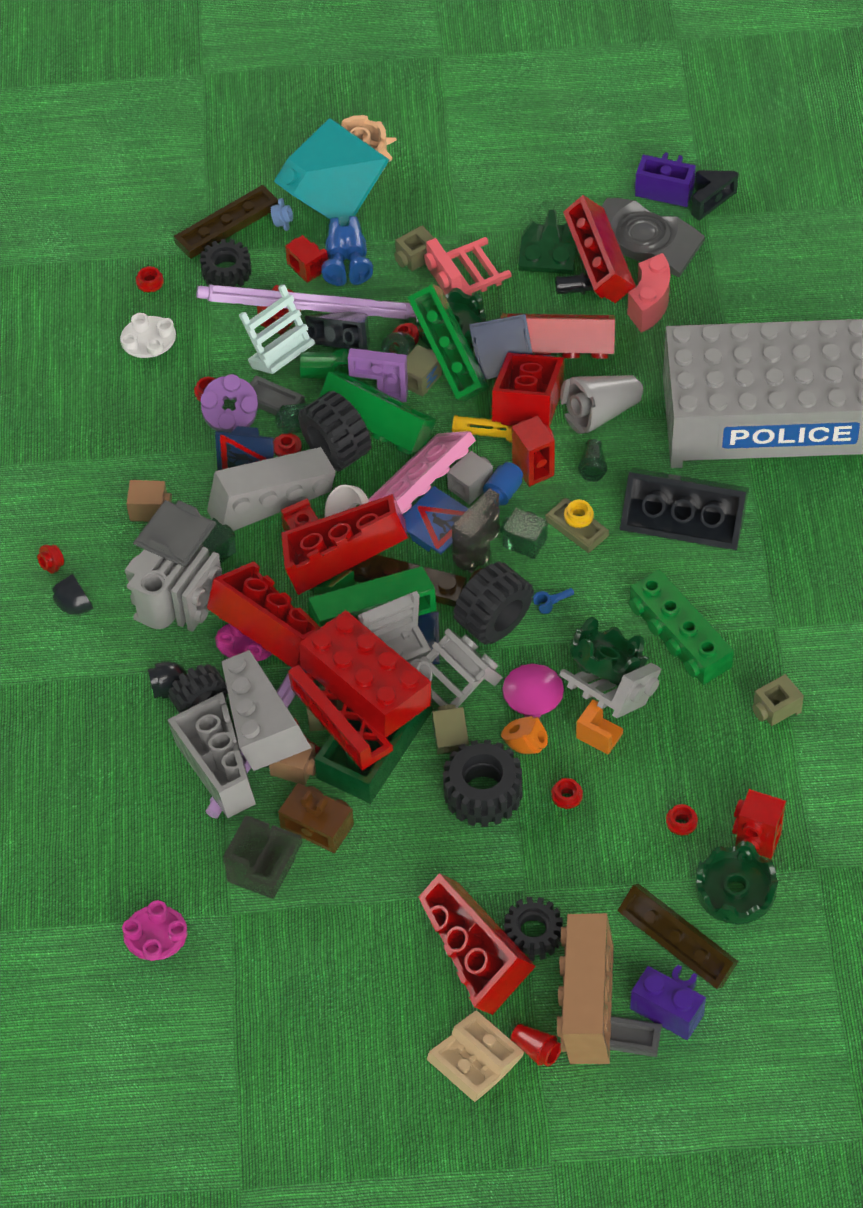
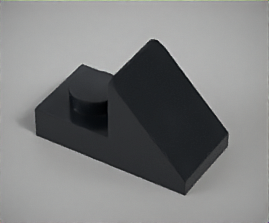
M697 171L695 176L696 192L692 196L691 215L700 221L736 194L739 174L735 171Z

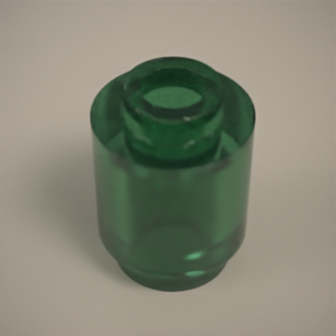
M397 331L383 339L381 349L382 352L408 356L415 348V341L409 333ZM395 342L398 343L400 347L399 351H397L395 348Z
M310 403L282 405L275 418L278 429H281L284 434L302 433L298 419L299 411Z

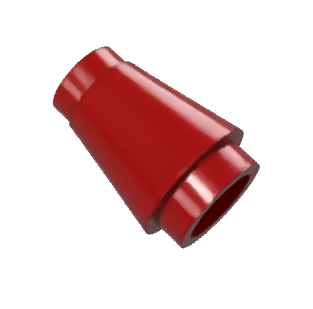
M518 1024L511 1034V1041L516 1043L539 1066L543 1064L547 1067L551 1066L561 1053V1043L557 1041V1037L523 1024Z

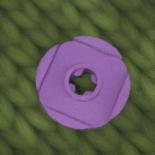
M230 374L217 378L208 384L201 396L202 416L205 422L215 431L232 432L237 426L249 427L257 415V394L247 381L239 378L237 375ZM234 399L236 401L234 404L236 409L233 411L229 408L224 410L222 408L224 400Z

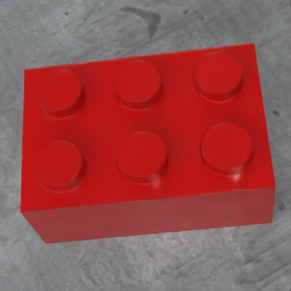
M508 352L492 390V422L512 426L520 421L538 416L544 425L547 424L550 427L564 381V358Z

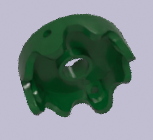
M453 288L448 294H445V297L471 349L473 348L469 324L486 321L483 301L476 292L469 296L459 288ZM416 316L419 338L426 346L432 349Z
M590 617L580 629L576 630L570 643V653L578 663L577 666L581 671L619 685L623 675L645 666L648 657L643 655L644 638L641 635H636L627 640L622 636L619 628L614 626L605 632H599L598 620L595 617Z
M741 841L733 847H716L704 862H699L696 877L697 897L701 906L715 919L730 924H747L764 916L772 907L776 899L778 886L775 867L770 859L765 860L757 853L752 843ZM731 882H740L744 885L745 889L741 892H733L727 886Z

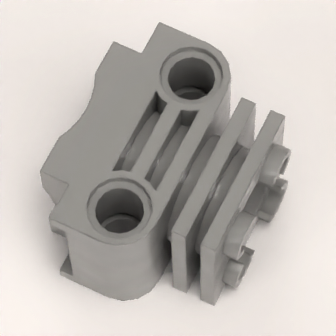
M201 545L186 567H183L144 549L138 556L132 559L125 569L126 578L129 581L127 589L132 591L130 595L131 603L136 606L137 610L133 616L134 620L154 629H164L176 618L178 626L183 627L186 623L187 630L193 632L197 625L203 623L208 616L209 610L207 605L213 579L222 575L219 554L213 552L209 556V550L205 547L202 548Z

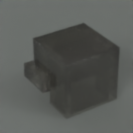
M246 815L223 856L227 881L274 899L296 858L295 855L302 844V836L274 825L270 829L268 823Z

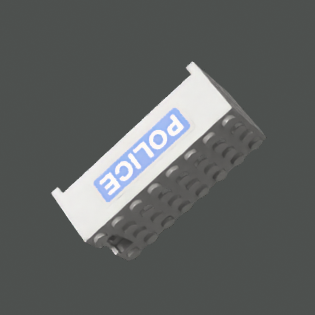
M863 319L666 326L663 384L671 468H682L683 461L863 454Z

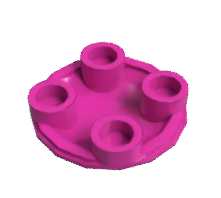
M230 624L222 627L216 634V647L229 658L248 650L251 651L257 662L265 660L272 655L271 652L263 649L261 645L248 636L243 635Z
M527 664L521 665L509 673L505 678L502 694L504 700L513 710L524 714L525 717L533 716V718H540L541 715L555 709L564 696L562 679L554 670L545 665Z
M159 900L153 901L147 907L136 911L122 926L124 943L128 950L138 958L150 961L166 959L176 954L184 945L188 935L187 924L182 915Z

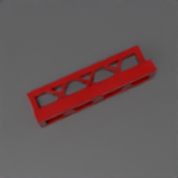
M299 665L288 670L291 689L362 770L393 751V745L387 738L356 712L348 708L345 703L342 711H339L329 700L339 699L326 687L324 691L320 690L313 682L316 679L311 674L305 673ZM347 719L360 721L362 724L361 730L356 731ZM365 740L377 741L381 747L371 752L370 746Z

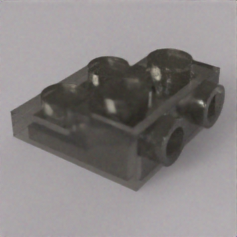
M490 488L452 525L453 561L460 569L468 570L471 573L479 565L482 566L488 561L491 555L490 541L494 540L500 531L499 494Z

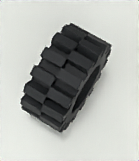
M221 239V244L214 241L212 242V248L207 245L205 252L202 251L201 253L202 277L206 280L208 286L212 284L236 287L235 285L238 284L241 287L244 285V281L250 279L249 275L252 272L250 254L246 246L243 248V243L238 242L235 245V240L230 239L229 243H226V239ZM223 262L235 263L228 268L217 267L218 264Z
M201 664L197 665L196 670L193 668L188 669V674L186 675L182 673L179 676L180 680H175L172 683L174 687L169 689L170 694L168 695L180 714L223 692L226 701L228 691L226 682L214 666L211 667L210 664H206L204 667Z
M527 897V904H524L522 899L516 901V908L512 905L509 908V914H506L504 918V932L524 954L529 955L531 961H535V955H539L540 960L546 959V952L552 956L555 953V947L559 949L561 945L563 919L560 917V911L558 908L553 910L554 904L550 901L544 905V898L538 897L537 903H533V897ZM528 921H539L545 925L546 931L541 936L529 937L522 933L521 927Z

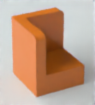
M592 699L577 720L576 738L609 754L623 735V728L604 719L603 709L597 706L598 702Z

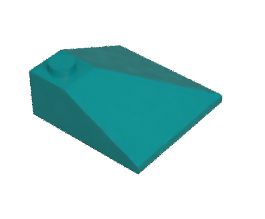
M329 118L286 160L274 182L327 218L338 217L340 226H348L350 223L349 216L356 215L390 159Z

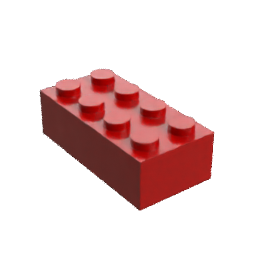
M347 610L300 642V666L384 737L391 735L431 705V681Z

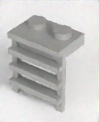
M417 591L358 615L359 621L407 662L420 659L423 655L426 657L431 651L418 627L420 596Z
M448 628L444 632L446 635L440 642H435L426 657L423 655L420 659L428 662L432 673L457 696L451 704L456 705V708H458L484 679L496 686L503 677L495 670L499 665L486 653L481 656L475 651L479 646L469 636L465 634L461 638ZM439 654L469 682L462 691L432 663ZM431 688L432 699L439 706L449 705Z
M650 663L623 675L618 688L605 694L602 692L615 687L616 684L605 679L588 684V682L600 677L583 671L573 675L569 671L562 669L559 676L569 681L568 688L573 690L579 687L584 691L582 697L585 699L591 697L598 699V707L603 709L609 706L614 710L612 716L619 718L646 705L649 696L653 695L659 686L660 681L657 678L661 668Z

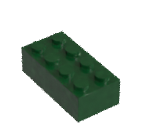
M432 690L431 705L386 737L393 745V751L364 770L355 763L335 738L330 735L314 758L316 778L371 804L433 711ZM347 719L356 731L361 730L362 724L360 721ZM365 740L369 744L371 752L381 747L377 741Z

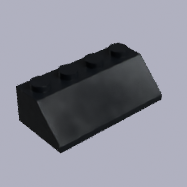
M632 468L628 475L620 530L737 550L749 487Z

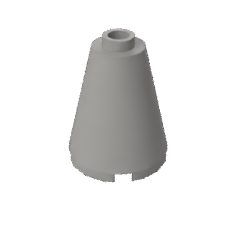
M632 375L571 377L565 380L561 387V405L566 404L568 413L564 414L571 428L577 433H589L639 403L643 395V386Z

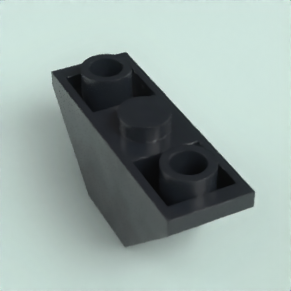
M337 312L305 316V322L308 327L307 332L309 337L314 339L316 345L368 350L370 337L367 314Z

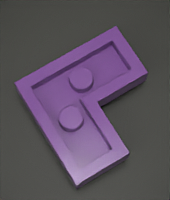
M350 348L348 354L349 376L377 379L378 390L402 402L407 401V355Z

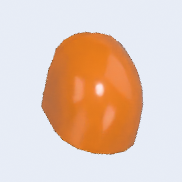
M533 716L516 719L505 726L501 733L504 742L512 750L521 754L539 753L548 743L547 732L538 717L533 718Z

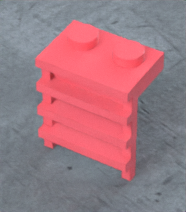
M486 237L447 253L436 238L426 242L427 254L424 255L425 263L445 294H448L453 288H459L462 292L471 296L473 292L481 290V292L487 291V287L493 284L500 286L503 280L512 277L510 270L498 273L481 247L488 244ZM472 251L490 276L489 278L484 280L466 254L467 252ZM458 257L475 284L469 286L451 259Z

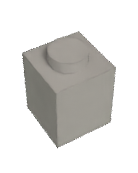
M470 451L448 471V489L468 504H471L483 493V486L493 474V466L485 457H480L473 451Z

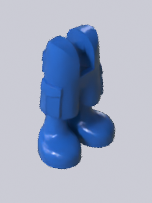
M349 216L350 223L348 226H340L338 217L330 219L328 236L325 242V250H327L329 260L324 262L321 272L324 280L332 285H345L347 281L345 259L350 260L349 278L353 285H360L368 281L373 274V264L365 257L367 253L366 240L361 232L360 222L356 216Z

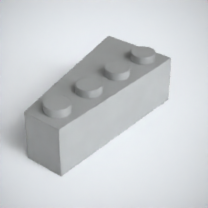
M321 447L218 470L214 473L207 512L211 519L216 522L215 526L220 535L223 536L281 512V509L302 500H311L331 492L336 471Z
M250 650L221 661L239 748L253 771L311 748L298 724Z
M223 692L168 719L176 746L227 818L256 804Z

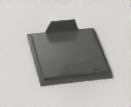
M165 500L133 544L186 567L215 527L216 522L201 516L197 508L179 500L177 504Z

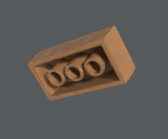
M607 913L567 914V927H561V945L565 947V956H560L559 962L560 976H564V986H559L558 1003L559 1006H562V1016L557 1017V1036L561 1037V1051L567 1052L570 1064H610L614 943Z

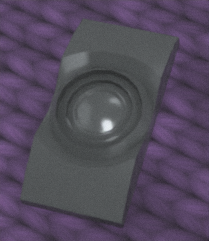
M607 198L601 206L606 212L623 255L642 262L663 253L669 263L670 274L677 277L682 275L705 241L703 234L677 216L657 215L647 210L636 200Z

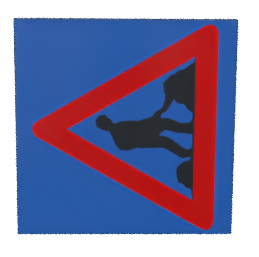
M433 486L403 517L407 532L411 535L413 542L428 552L432 548L439 554H442L479 518V515Z

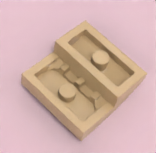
M476 1010L454 1026L451 1036L429 1051L427 1061L470 1099L476 1102L514 1067L524 1055V1051Z

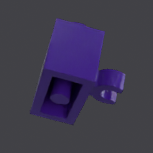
M667 152L663 154L662 158L643 154L636 172L635 196L688 207L695 187L696 165L682 163L683 157L681 155L678 156L676 161L668 160Z
M680 965L673 969L672 978L647 966L631 990L630 1009L654 1023L662 1024L663 1028L688 1041L705 1012L706 997L693 990L696 986L697 974L693 973L689 980L683 981L679 978L682 973V966Z

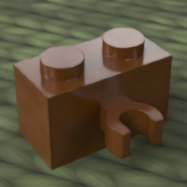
M297 783L278 811L281 828L334 854L354 826L353 809L346 802L340 799L333 800L323 795L319 789L313 786L306 787L300 783Z

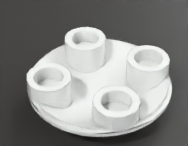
M144 313L133 315L131 322L121 333L120 343L122 348L128 354L139 358H150L163 354L173 345L176 339L173 321L169 318L147 316Z

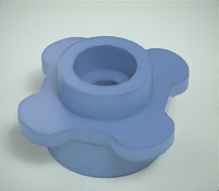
M279 198L278 204L271 207V217L276 227L283 226L284 230L288 231L290 229L289 222L293 221L292 209L290 205L284 204L283 198Z

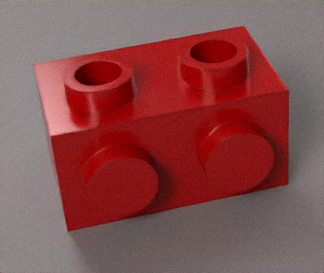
M538 416L520 421L517 425L512 426V463L522 470L523 479L528 487L554 476V435L549 425H544Z
M749 789L745 800L739 799L734 812L736 820L732 834L737 835L735 846L741 841H748L755 846L760 856L772 859L782 834L786 801Z

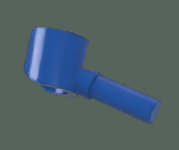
M570 588L551 596L545 591H540L534 595L533 601L535 605L546 602L539 606V611L542 614H549L553 609V604L574 595V591Z

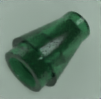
M590 439L585 443V449L578 466L581 476L590 482L601 480L607 472L602 443L596 439Z

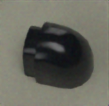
M73 574L54 586L53 600L63 612L70 615H81L94 609Z
M168 661L156 663L155 668L148 669L154 698H169V689L174 687L172 683L175 680L179 681V676L182 673L184 675L187 674L184 667L176 662Z

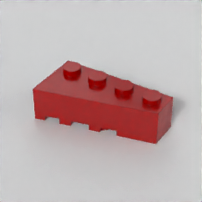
M254 561L214 578L207 609L216 614L221 620L235 627L243 635L248 636L261 645L263 649L277 656L286 665L292 668L296 665L300 666V642L321 627L301 608H294L290 604L292 598L285 592L279 593L274 588L275 582L268 575L263 577L259 573L260 567Z
M439 873L418 898L435 931L441 936L445 944L443 947L448 957L452 958L458 970L457 975L461 983L466 986L471 995L469 998L473 1006L493 1015L536 966L457 881Z

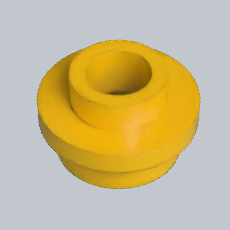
M581 499L570 502L564 511L566 523L575 528L588 526L594 518V511L590 504Z

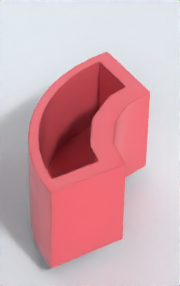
M663 253L638 263V285L628 292L627 315L641 333L653 327L663 317L668 307L670 267Z

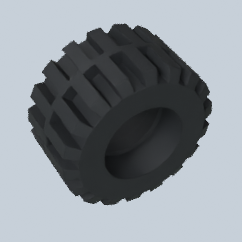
M329 391L299 411V424L307 444L311 449L321 447L334 470L341 471L371 450V439L362 417L355 407L339 393Z
M495 562L480 570L462 590L454 608V619L485 645L496 643L514 630L524 618L533 599V587L506 563Z
M478 740L471 741L470 746L465 744L459 746V752L453 751L449 755V761H446L444 764L443 772L445 803H448L449 811L452 814L456 813V818L460 821L467 819L468 825L475 826L476 822L481 823V827H488L489 822H494L497 825L501 823V818L503 817L508 820L512 816V810L517 811L520 806V800H522V768H520L518 757L514 758V752L510 748L504 750V744L499 742L496 745H492L491 740H484V743H478ZM479 777H488L498 782L497 785L489 789H476L468 785L471 780Z

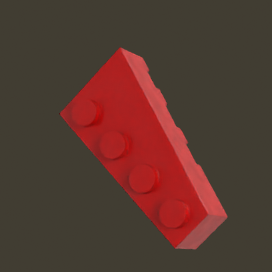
M393 494L281 533L285 570L298 595L408 539L405 519Z

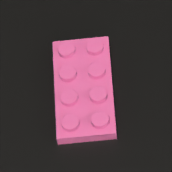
M470 431L436 434L368 499L369 502L393 494L402 514L407 512L412 507L411 503L418 496L427 493L431 489L430 484L436 478H440L448 473L450 470L449 466L469 452L468 448L476 441Z

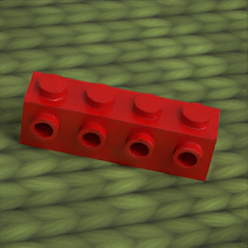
M582 195L563 213L594 291L599 297H606L616 303L635 288L636 285L604 208Z

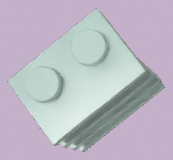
M283 284L278 287L282 298L249 320L246 312L239 314L257 351L256 354L248 359L252 369L271 374L315 344L314 339L309 337L307 325L303 324L300 318L302 315L300 310L296 309L293 303L295 300L293 295H289L286 286ZM287 306L288 313L256 334L254 330L256 327ZM294 321L296 325L294 328L289 329L263 348L261 343Z

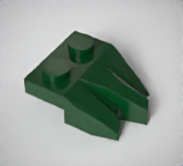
M555 209L548 210L545 225L532 220L523 231L520 243L519 271L574 274L577 246L568 223L559 225Z

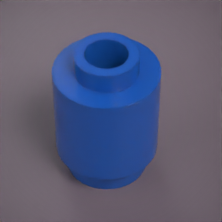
M505 462L503 465L498 466L483 486L486 499L494 505H506L522 484V470L511 462Z

